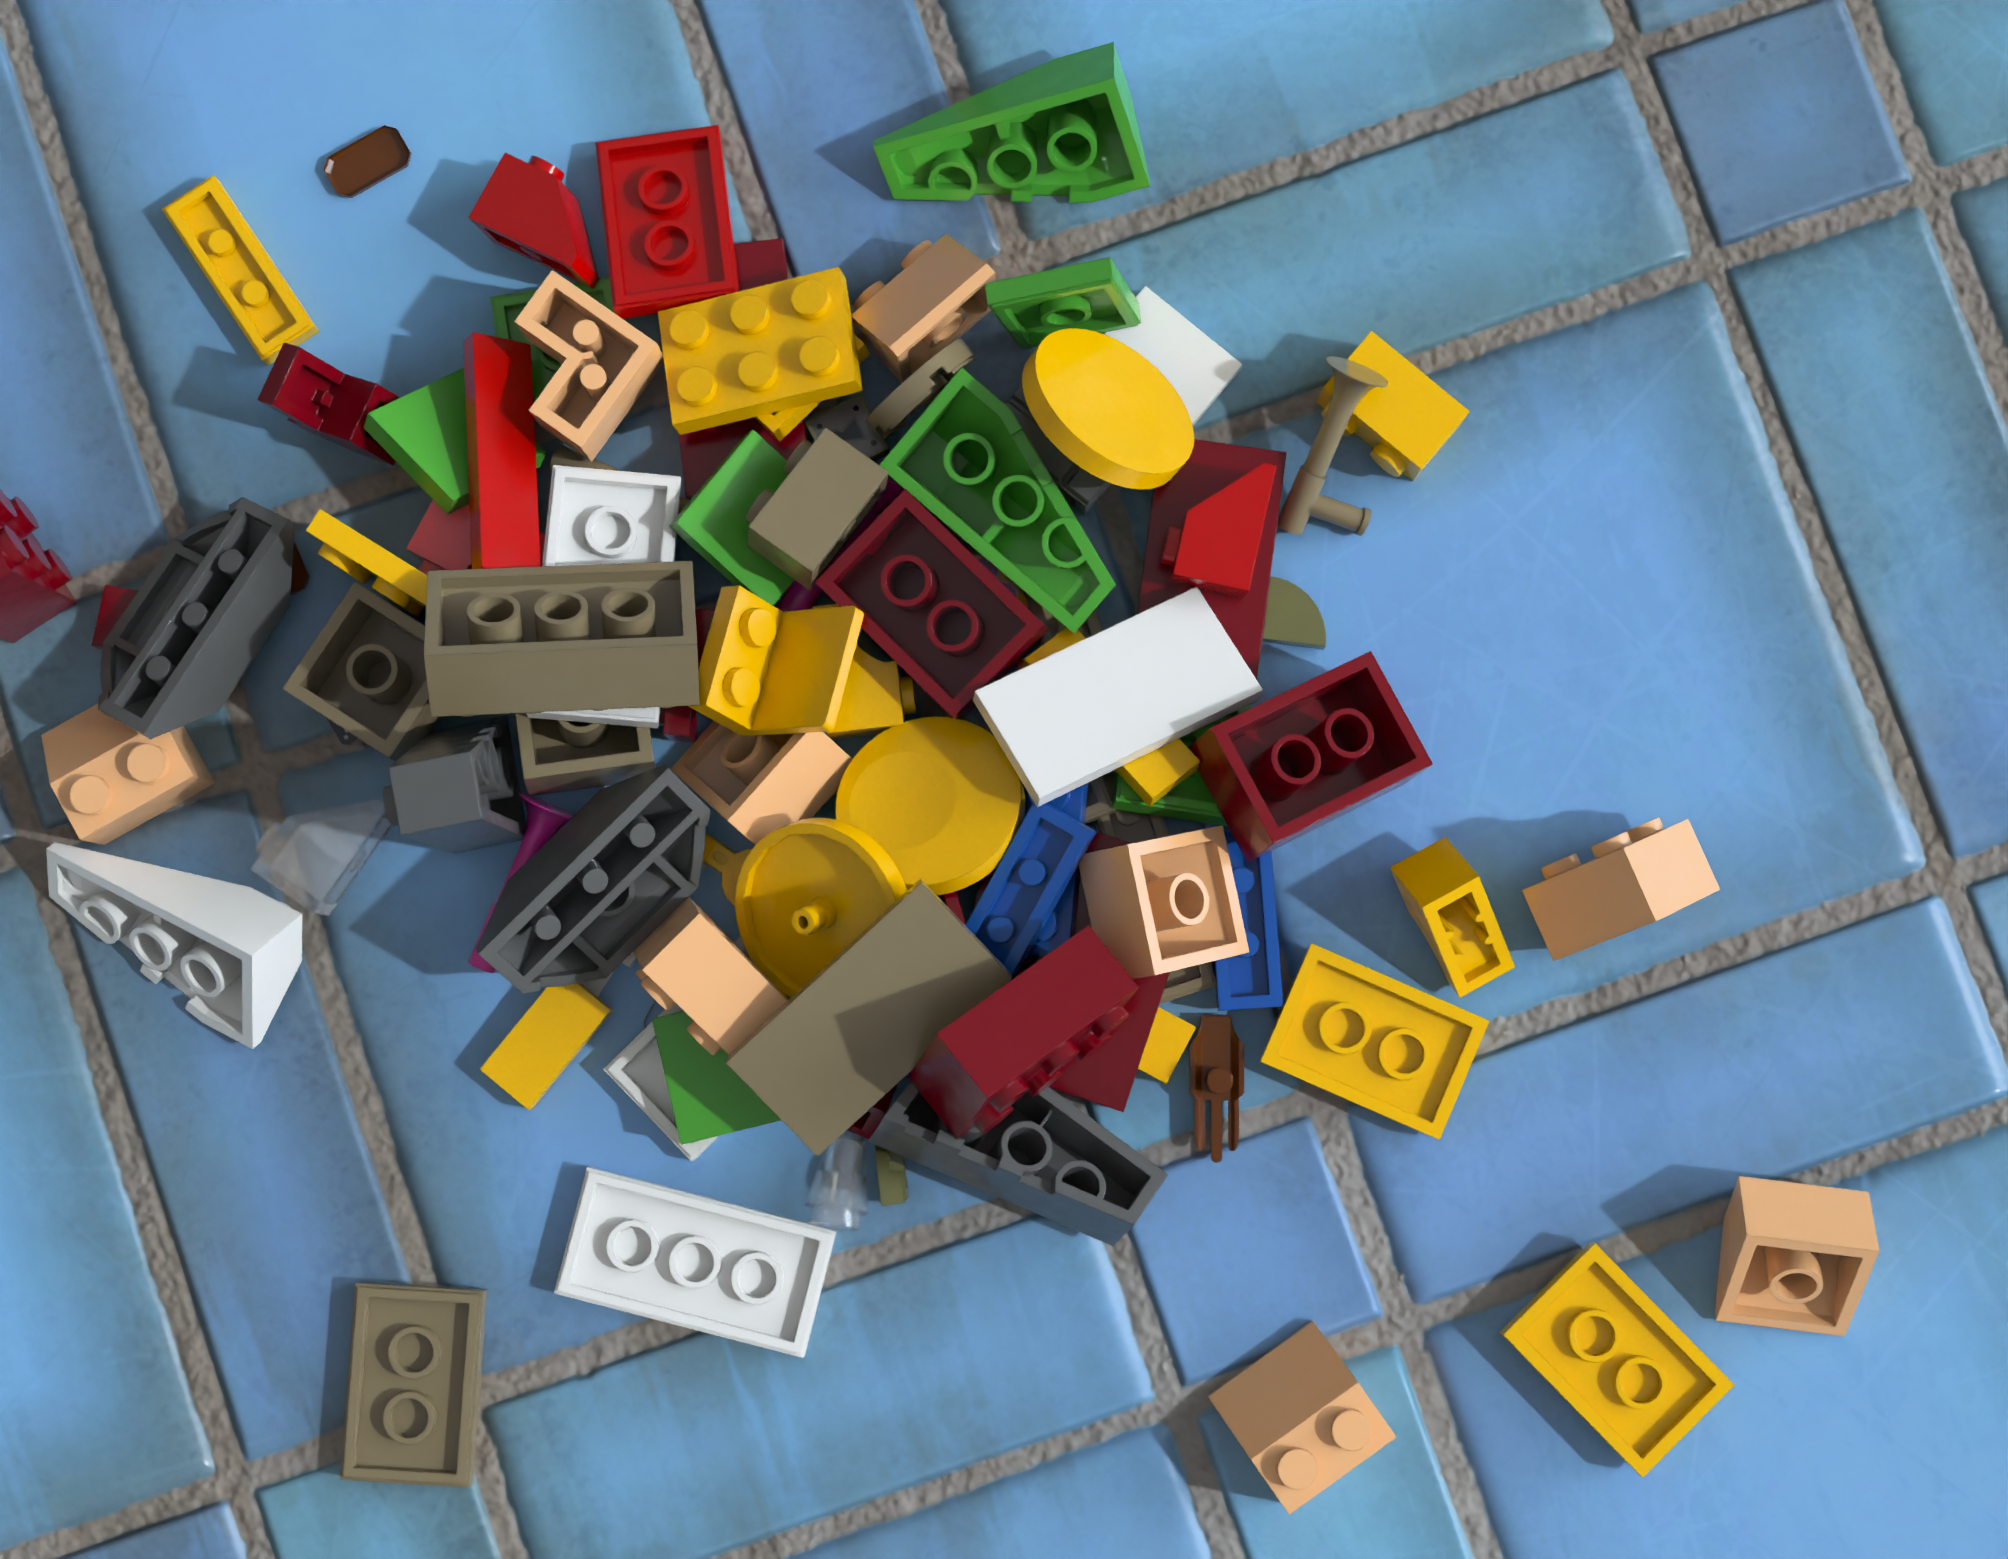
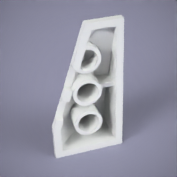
M57 842L46 848L48 890L51 899L106 944H113L117 940L121 941L143 963L140 972L154 984L165 978L191 999L188 1001L185 1009L199 1021L251 1049H254L261 1043L302 962V913L251 887Z

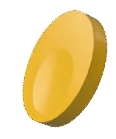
M1067 328L1046 336L1026 361L1022 373V388L1027 406L1033 418L1047 438L1066 457L1085 471L1117 486L1139 490L1153 489L1170 481L1189 459L1194 446V430L1182 399L1166 377L1146 358L1129 346L1096 331Z
M950 717L913 719L904 722L902 726H894L878 734L851 760L840 781L836 798V820L853 825L873 838L886 851L898 868L907 891L918 880L922 879L936 895L964 889L983 879L996 869L1020 828L1025 815V794L1022 782L996 738L978 725Z
M802 819L766 835L753 847L746 857L736 885L735 912L737 925L744 946L756 967L784 994L793 997L907 892L898 868L890 856L865 832L853 825L835 819Z

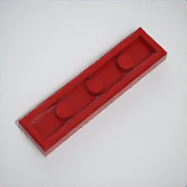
M472 332L463 341L472 569L541 567L534 417L529 412L533 405L531 344Z

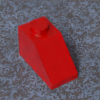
M504 153L468 218L492 242L594 289L599 280L579 201L561 182L565 176L564 173L551 163L537 156H531L527 163Z
M1261 464L1188 510L1180 528L1169 525L1161 557V563L1172 565L1168 582L1192 588L1198 587L1201 590L1240 599L1245 597L1251 585L1276 465Z

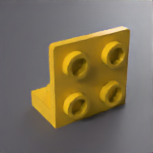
M740 585L721 587L698 669L700 705L689 707L741 736L829 732L833 730L841 707V700L853 655L857 647V640L864 617L863 611L855 606H841L783 612Z

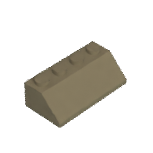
M675 561L428 571L424 662L431 717H468L508 713L536 714L554 711H603L623 708H670L674 706L700 705L693 562Z

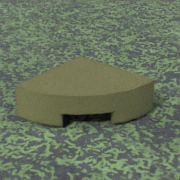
M1271 576L1262 642L1324 650L1326 647L1325 625L1314 601L1295 584Z
M875 1145L881 1205L905 1203L910 1195L904 1157Z

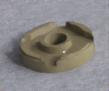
M961 338L954 340L899 385L867 417L865 423L879 439L890 437L906 425L905 421L908 414L912 416L924 406L930 405L961 367L967 370L966 366L975 360V354Z

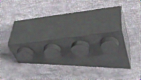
M507 716L433 730L389 767L392 785L383 788V802L390 825L392 827L399 826L402 836L452 853H461L523 840L527 823L523 801L519 796L521 791Z
M910 1081L868 1141L1111 1246H1114L1135 1225L1168 1176L1166 1172L1050 1087H1047L1035 1097H1031L1026 1092L1011 1105L1013 1111L988 1132L982 1134L975 1126L959 1139H956Z

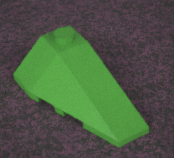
M1114 42L1050 60L873 141L874 151L894 200L968 201L973 195H1011V202H1031L1032 196H1069V203H1092L1150 187V178L1133 100Z
M961 367L879 466L887 470L891 478L1071 632L1075 633L1115 587L1116 583L1012 410Z

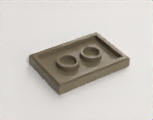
M362 1281L355 1283L340 1480L469 1488L473 1485L488 1289Z

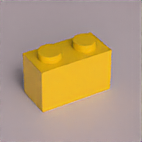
M1371 331L1349 356L1348 360L1376 371L1388 381V386L1376 387L1360 400L1349 419L1343 435L1350 437L1355 433L1373 448L1370 456L1383 470L1394 477H1399L1403 473L1410 480L1414 481L1459 428L1470 411ZM1334 375L1322 388L1317 403L1324 408L1321 412L1323 418L1333 395Z

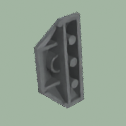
M241 497L229 505L228 511L209 517L174 538L103 642L100 672L102 694L98 698V710L149 739L219 712L290 607L295 525L289 519Z
M665 764L600 789L507 880L476 947L477 953L522 994L540 991L542 987L567 986L607 978L699 887L705 848V829L709 823L710 809Z

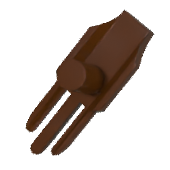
M1200 1016V1024L1196 1036L1189 1044V1093L1194 1097L1195 1144L1199 1151L1205 1149V1100H1210L1211 1160L1215 1163L1222 1160V1101H1228L1229 1150L1235 1151L1239 1142V1098L1244 1094V1044L1234 1031L1231 1016Z

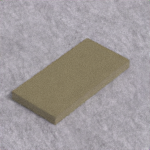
M920 879L728 1055L726 1064L818 1157L914 1069L936 1033L1012 979V975L928 885Z

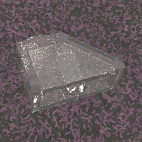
M377 799L288 816L283 824L279 822L274 823L264 833L256 846L255 853L259 855V858L251 870L312 913L329 916L392 827L387 819L384 802Z

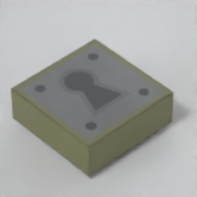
M861 393L805 421L814 442L822 431L827 428L872 461L890 453L883 438L879 439L865 423L871 412Z

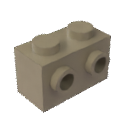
M827 428L822 431L813 444L805 439L797 446L784 467V472L789 474L775 493L768 488L765 489L755 500L745 518L750 523L748 526V547L808 590L813 588L816 584L815 581L826 571L885 494L889 474L887 470Z

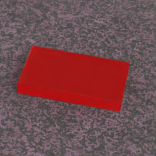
M719 125L595 142L614 313L622 319L658 314V311L739 292L740 285Z

